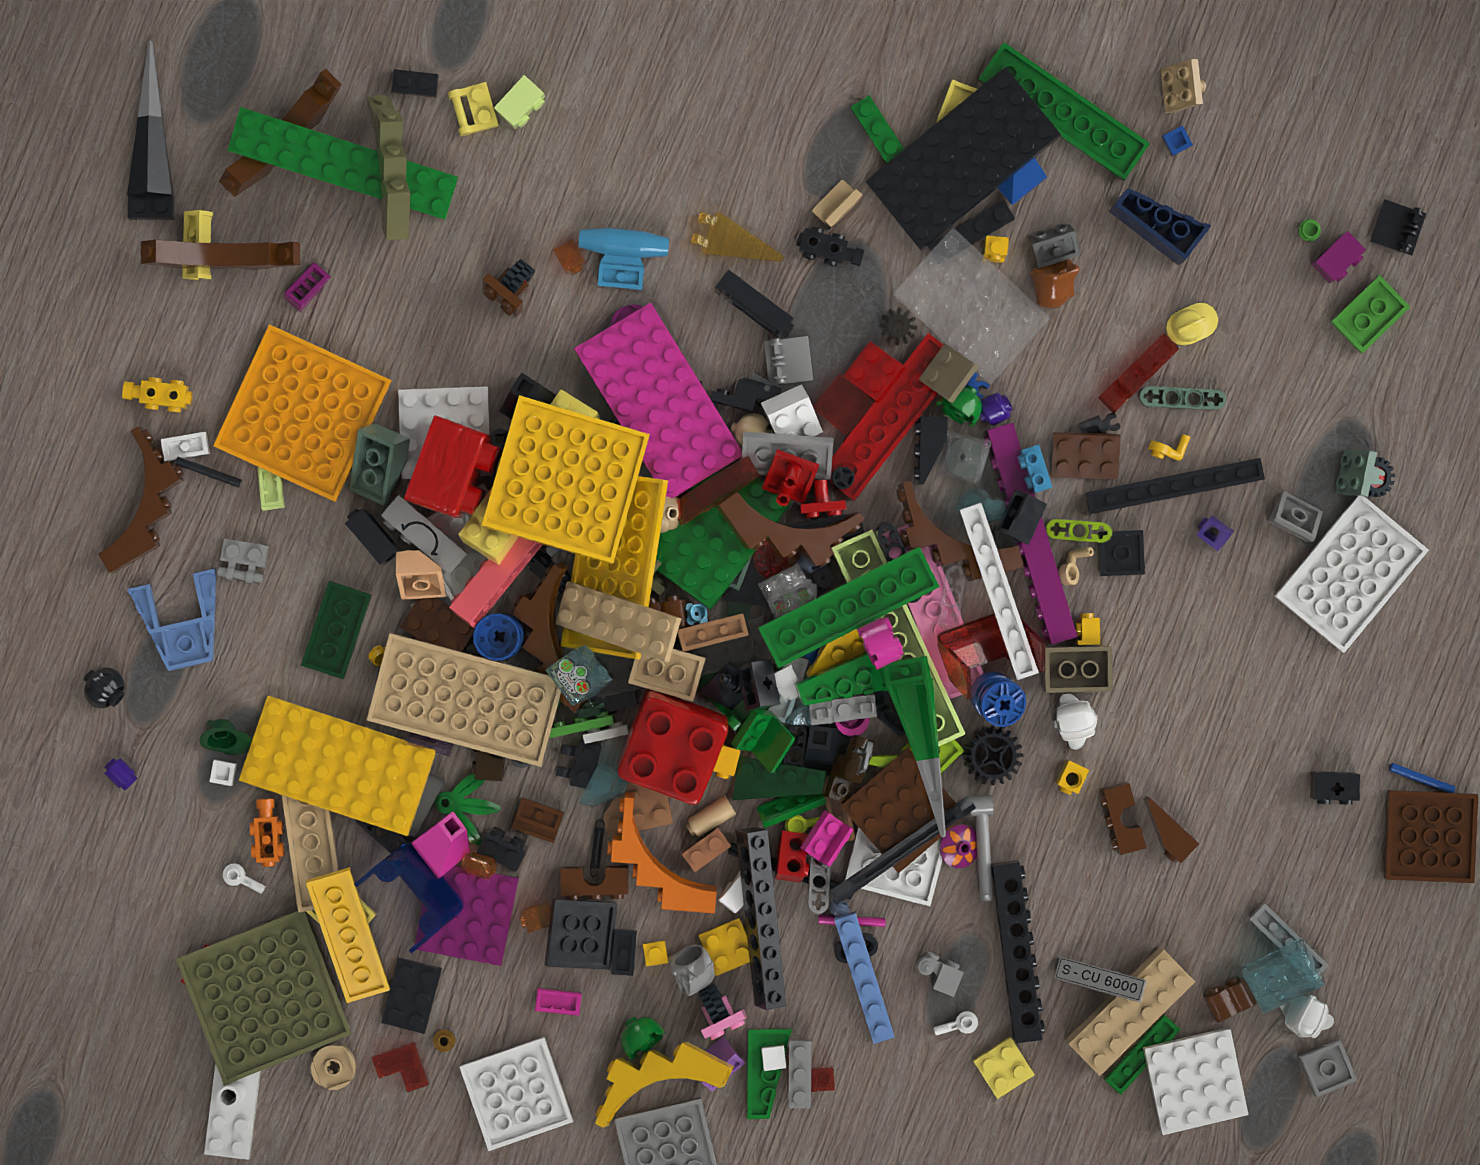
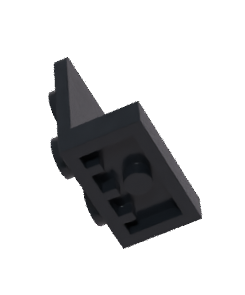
M488 828L483 835L484 838L477 853L514 871H518L529 847L525 845L526 841L516 836L509 838L505 836L506 832L500 828Z

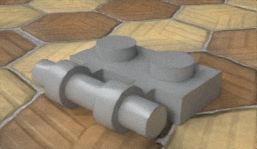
M224 538L220 560L227 561L229 564L228 568H218V576L226 577L227 580H246V583L250 584L254 582L262 583L264 574L256 573V568H266L269 546ZM237 563L249 565L248 571L236 570Z

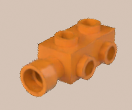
M274 798L256 799V809H259V817H255L254 822H250V835L255 836V844L251 845V856L256 858V863H262V867L275 866V862H279L281 856H284L285 853L284 843H280V834H283V821H279V815L273 816L272 812ZM266 823H270L272 825L271 831H267L265 829ZM268 845L273 847L272 853L266 851Z

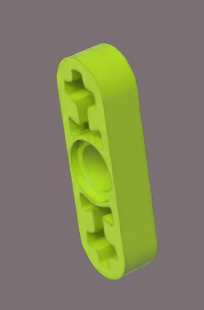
M1053 519L1047 524L1046 528L1047 534L1053 539L1104 543L1112 537L1111 527L1102 522ZM1056 523H1059V527L1068 528L1067 523H1071L1069 527L1070 537H1066L1067 532H1059L1058 536H1056L1055 531H1052L1051 528L1056 526ZM1078 524L1083 525L1086 530L1082 537H1076L1073 533L1074 527ZM1089 525H1093L1091 530H1100V527L1104 526L1103 529L1107 531V535L1100 539L1098 534H1091L1092 539H1088L1090 534Z

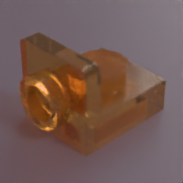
M573 239L553 250L566 274L571 272L574 275L584 269L585 260Z

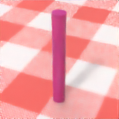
M819 915L818 924L836 925L834 921L836 916ZM857 917L859 926L885 927V918Z

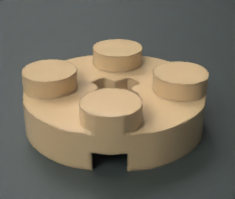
M326 1045L313 1058L311 1064L312 1077L317 1084L329 1090L344 1088L355 1076L357 1068L356 1059L345 1045ZM331 1061L339 1064L340 1067L337 1068V1073L328 1069Z

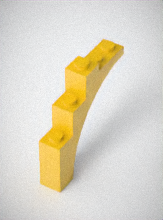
M689 1042L677 1045L673 1052L674 1060L656 1050L644 1053L640 1060L641 1067L622 1057L615 1059V1061L612 1060L607 1068L609 1074L606 1079L614 1084L608 1087L605 1093L607 1099L604 1105L601 1104L595 1114V1117H597L595 1124L602 1128L609 1126L616 1112L631 1096L657 1081L687 1078L703 1081L718 1088L725 1087L734 1066Z

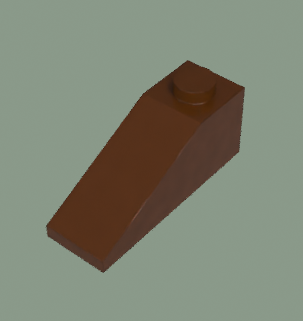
M1146 797L1144 801L1159 842L1166 850L1163 854L1172 862L1176 860L1182 863L1199 843L1151 798Z

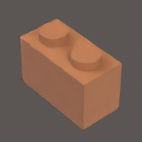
M717 826L682 851V856L693 871L696 872L731 847V843L719 826Z

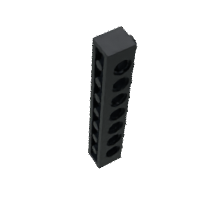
M759 827L736 830L754 1004L756 1007L764 1010L786 1006L768 830Z
M1017 860L992 863L991 869L1013 1040L1015 1043L1042 1040V1034L1045 1033L1044 1021L1039 1018V1012L1042 1011L1041 998H1037L1036 989L1040 987L1038 976H1034L1033 967H1037L1036 956L1031 954L1030 945H1034L1033 933L1028 932L1027 923H1031L1029 909L1026 910L1025 901H1028L1027 888H1023L1022 879H1025L1024 865L1020 866V862ZM1013 879L1016 882L1015 888L1010 891L1006 890L1005 882ZM1013 901L1018 902V910L1013 913L1008 912V904ZM1013 924L1021 925V932L1019 934H1011L1010 928ZM1023 946V955L1019 957L1014 956V948ZM1025 968L1027 969V975L1022 979L1017 978V970ZM1028 990L1030 992L1029 998L1025 1001L1019 1000L1020 992ZM1024 1013H1032L1033 1018L1030 1022H1022L1021 1018Z

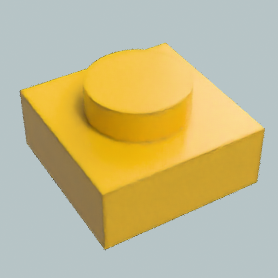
M665 940L643 943L646 966L668 963Z

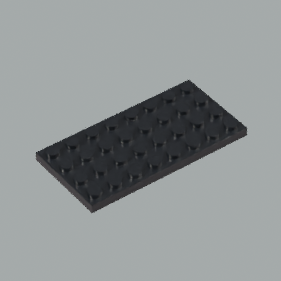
M1004 67L865 182L917 247L922 250L1060 138L1061 134L1008 69Z

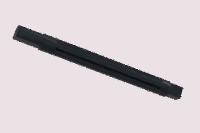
M968 796L944 812L945 830L976 809ZM935 818L829 891L836 903H841L940 834Z

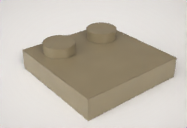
M945 343L919 380L953 403L976 372L978 366Z

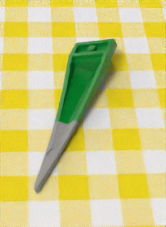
M927 656L895 661L883 667L886 686L907 735L929 797L940 836L943 838L946 835L934 687Z

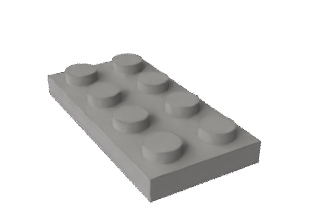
M743 432L741 474L767 475L778 449L819 464L814 479L831 480L834 438Z

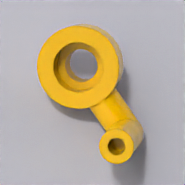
M1182 434L1176 450L1151 440L1148 450L1152 451L1150 455L1159 459L1167 456L1180 461L1184 456L1190 436Z

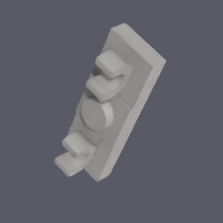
M874 694L853 696L845 699L838 698L828 702L808 705L810 725L877 717Z

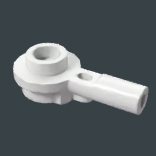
M230 864L223 871V879L228 885L236 886L241 883L260 894L266 888V886L247 877L244 868L239 864Z
M963 1011L956 1017L955 1021L936 1026L934 1031L936 1036L957 1029L962 1033H971L977 1028L978 1019L974 1013Z

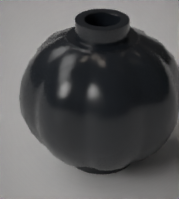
M102 668L98 671L91 670L84 677L86 682L84 687L85 698L93 707L101 709L109 706L115 707L125 696L123 692L125 688L123 677L113 668Z

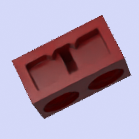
M782 830L778 840L774 879L801 883L804 876H808L809 863H806V855L809 854L801 848L797 851L793 850L790 847V842H796L801 847L809 834ZM787 864H795L798 871L791 872Z

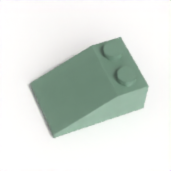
M375 423L358 429L349 491L386 506L406 463L410 438Z

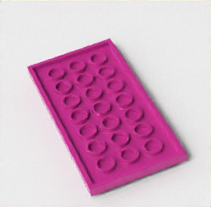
M652 303L647 304L574 348L620 425L650 434L642 461L653 478L668 480L666 497L671 499L677 497L742 457L741 448Z

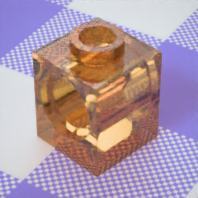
M549 901L522 910L523 915L519 916L523 929L527 928L528 933L549 927L551 912Z

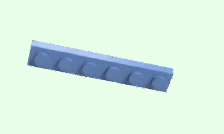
M854 911L835 917L834 921L873 1044L894 1038L892 1026L856 913Z

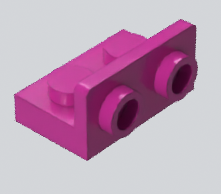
M824 810L800 848L817 861L829 867L837 858L843 845L848 841L853 829Z

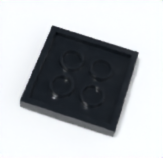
M552 898L544 965L547 967L610 970L618 903Z

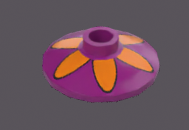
M964 824L955 825L946 832L945 837L941 838L939 844L940 855L948 866L965 868L977 858L976 831L972 827ZM965 844V849L961 851V847Z

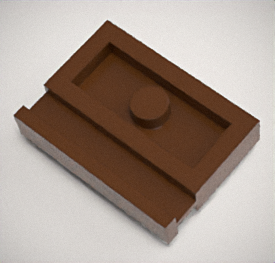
M522 797L511 828L554 843L564 812Z

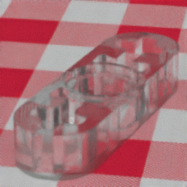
M960 566L949 567L945 572L938 615V624L945 630H953L959 623L966 580L964 569ZM955 569L961 575V579L956 580V586L960 585V590L956 588L947 589V584L952 585L953 578L949 577V574L954 573ZM951 591L958 595V601L953 605L948 604L946 601V594ZM944 606L957 608L956 612L951 611V618L954 619V623H950L949 627L946 626V622L942 621L943 617L948 615V610H943Z

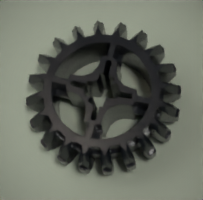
M990 725V732H987L986 727L983 726L981 727L982 735L975 730L973 733L977 738L975 740L971 737L967 738L972 745H964V749L970 750L969 753L962 754L963 758L970 759V761L964 763V766L972 765L968 773L971 775L977 772L974 777L976 781L983 776L982 784L986 785L988 778L992 786H995L997 778L1000 784H1004L1003 776L1011 780L1012 777L1009 772L1018 773V770L1013 768L1014 765H1022V762L1016 761V757H1023V753H1016V750L1021 749L1022 746L1021 744H1013L1018 740L1016 736L1009 739L1012 733L1010 730H1007L1003 735V727H999L998 731L995 732V726ZM998 737L1005 742L1002 745L991 747L985 739ZM980 744L984 750V755L976 763L975 751ZM1009 748L1010 760L1005 767L1002 762V755ZM988 749L993 752L998 751L996 756H998L997 761L999 764L993 759L987 760V756H990L988 755ZM989 764H995L1000 772L991 774L980 769Z

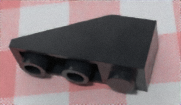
M920 417L919 422H915V435H919V444H915L914 457L918 458V466H914V480H918V485L925 483L947 441L948 417Z

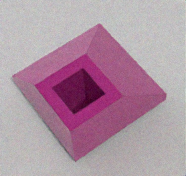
M453 811L437 821L411 843L438 879L470 853L467 829Z

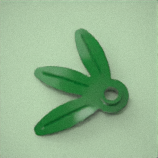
M470 774L454 788L452 793H440L435 799V807L443 814H449L453 811L467 829L468 841L479 846L482 842L481 837L473 823L462 812L488 815L500 812L501 807L487 800L464 798L480 787L485 781L475 780V775ZM443 799L449 800L450 804L448 807L442 805Z

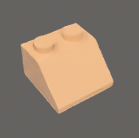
M419 550L396 552V577L402 600L446 597L442 569L439 565Z

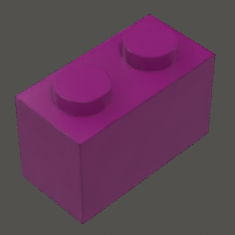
M1346 231L1311 265L1328 283L1335 280L1339 282L1348 274L1345 270L1350 265L1355 267L1364 258L1362 254L1366 249L1349 231Z

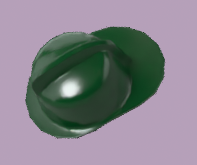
M218 719L207 721L206 730L200 736L199 741L201 746L209 750L230 755H242L249 751L252 738L248 734L236 730L231 721Z

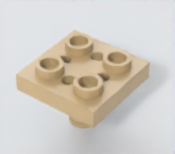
M1190 59L1160 69L1165 113H1173L1203 104L1202 93L1206 89V84L1204 80L1200 79L1198 59Z

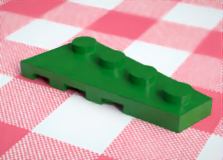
M867 652L794 684L801 704L804 706L832 701V699H845L860 694L867 695L877 691H888L883 667L876 670Z
M791 1028L747 1029V1119H770L776 1088L782 1070H763L761 1047L784 1045L786 1056L787 1045L792 1032Z

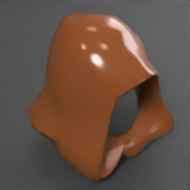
M1070 259L1039 269H1031L1030 274L1034 282L1037 304L1045 308L1054 309L1061 307L1074 296V279L1079 273L1080 268L1073 264Z

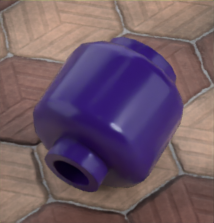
M994 393L982 399L980 418L983 422L988 421L993 426L1009 419L1010 411L1013 408L1007 396Z

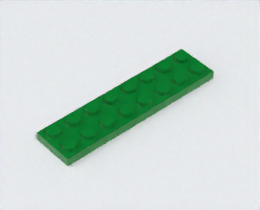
M1003 42L978 81L985 84L1006 67L1060 132V138L1122 181H1125L1150 143Z
M917 547L758 627L777 667L780 668L940 586L921 548Z

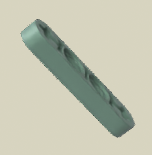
M1148 386L1143 388L1138 395L1140 403L1146 407L1219 410L1226 404V395L1222 391L1214 389ZM1148 390L1151 391L1152 395H1160V390L1162 391L1160 397L1162 404H1158L1159 399H1152L1148 403V400L1143 395L1147 394ZM1172 391L1176 393L1177 401L1174 404H1169L1165 400L1167 392ZM1190 393L1198 394L1199 402L1197 405H1191L1188 402L1187 398ZM1203 393H1206L1205 398H1212L1217 394V398H1220L1221 402L1214 406V402L1207 401L1205 402L1206 406H1203Z

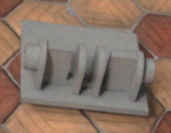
M808 336L787 339L777 338L764 341L769 381L776 384H786L813 380Z

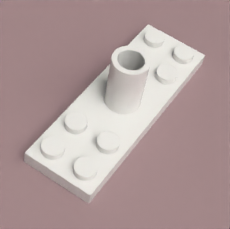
M215 1063L205 1155L250 1159L261 1071L224 1085ZM228 1089L234 1091L236 1097L232 1096Z

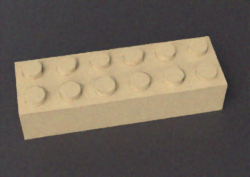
M1161 947L1130 975L1147 981L1141 1003L1110 995L1065 1039L1099 1076L1195 983L1183 968Z

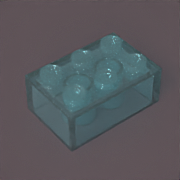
M1303 938L1242 967L1243 977L1264 1014L1325 985L1324 976Z

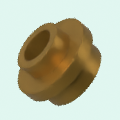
M447 1029L439 1030L433 1038L434 1047L441 1052L450 1051L456 1042L454 1034ZM442 1037L447 1038L448 1044H441L440 1039Z

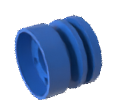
M507 613L490 614L482 618L476 625L473 633L474 644L477 651L487 659L493 661L510 659L522 650L525 643V629L521 621L513 615ZM498 632H505V641H498Z
M991 671L984 673L971 686L970 701L972 706L994 726L1005 727L1012 725L1025 712V693L1021 687L1001 672Z

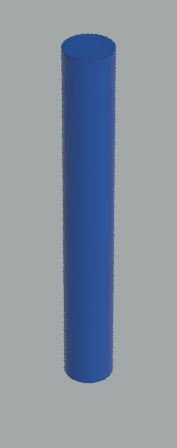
M1395 763L1390 765L1389 771L1447 793H1454L1455 786Z

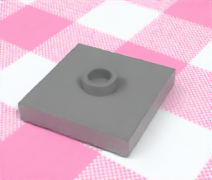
M1339 1038L1298 1055L1316 1098L1357 1081Z

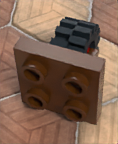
M520 259L511 269L507 268L497 280L488 273L482 280L483 294L492 302L494 300L502 305L500 308L507 315L511 316L513 314L515 317H518L523 309V301L519 298L529 287L528 282L534 275L535 270Z

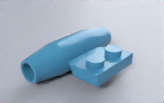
M615 228L582 229L579 233V248L604 254L599 263L598 286L642 290L644 265L641 258L668 256L669 238L636 230Z

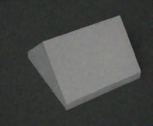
M1283 491L1267 521L1305 542H1313L1316 538L1323 511Z

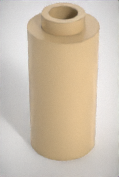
M724 795L687 819L689 823L686 827L692 836L697 835L701 837L737 813Z

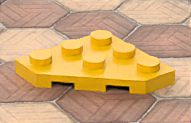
M857 629L820 647L815 662L812 666L810 665L806 672L807 678L866 652L862 644L864 640L862 637H859Z

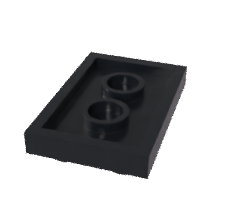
M399 957L381 1023L425 1034L442 968Z

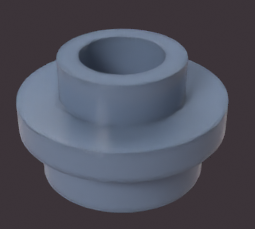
M831 900L829 911L833 915L839 917L850 913L847 902L842 901L837 904L835 900Z

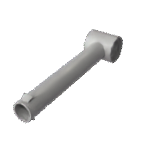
M992 795L969 796L976 809L970 812V816H975L980 901L993 900L988 815H993Z

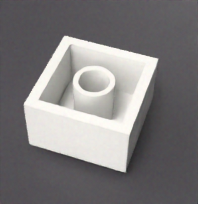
M802 384L761 403L774 434L816 436L823 432Z

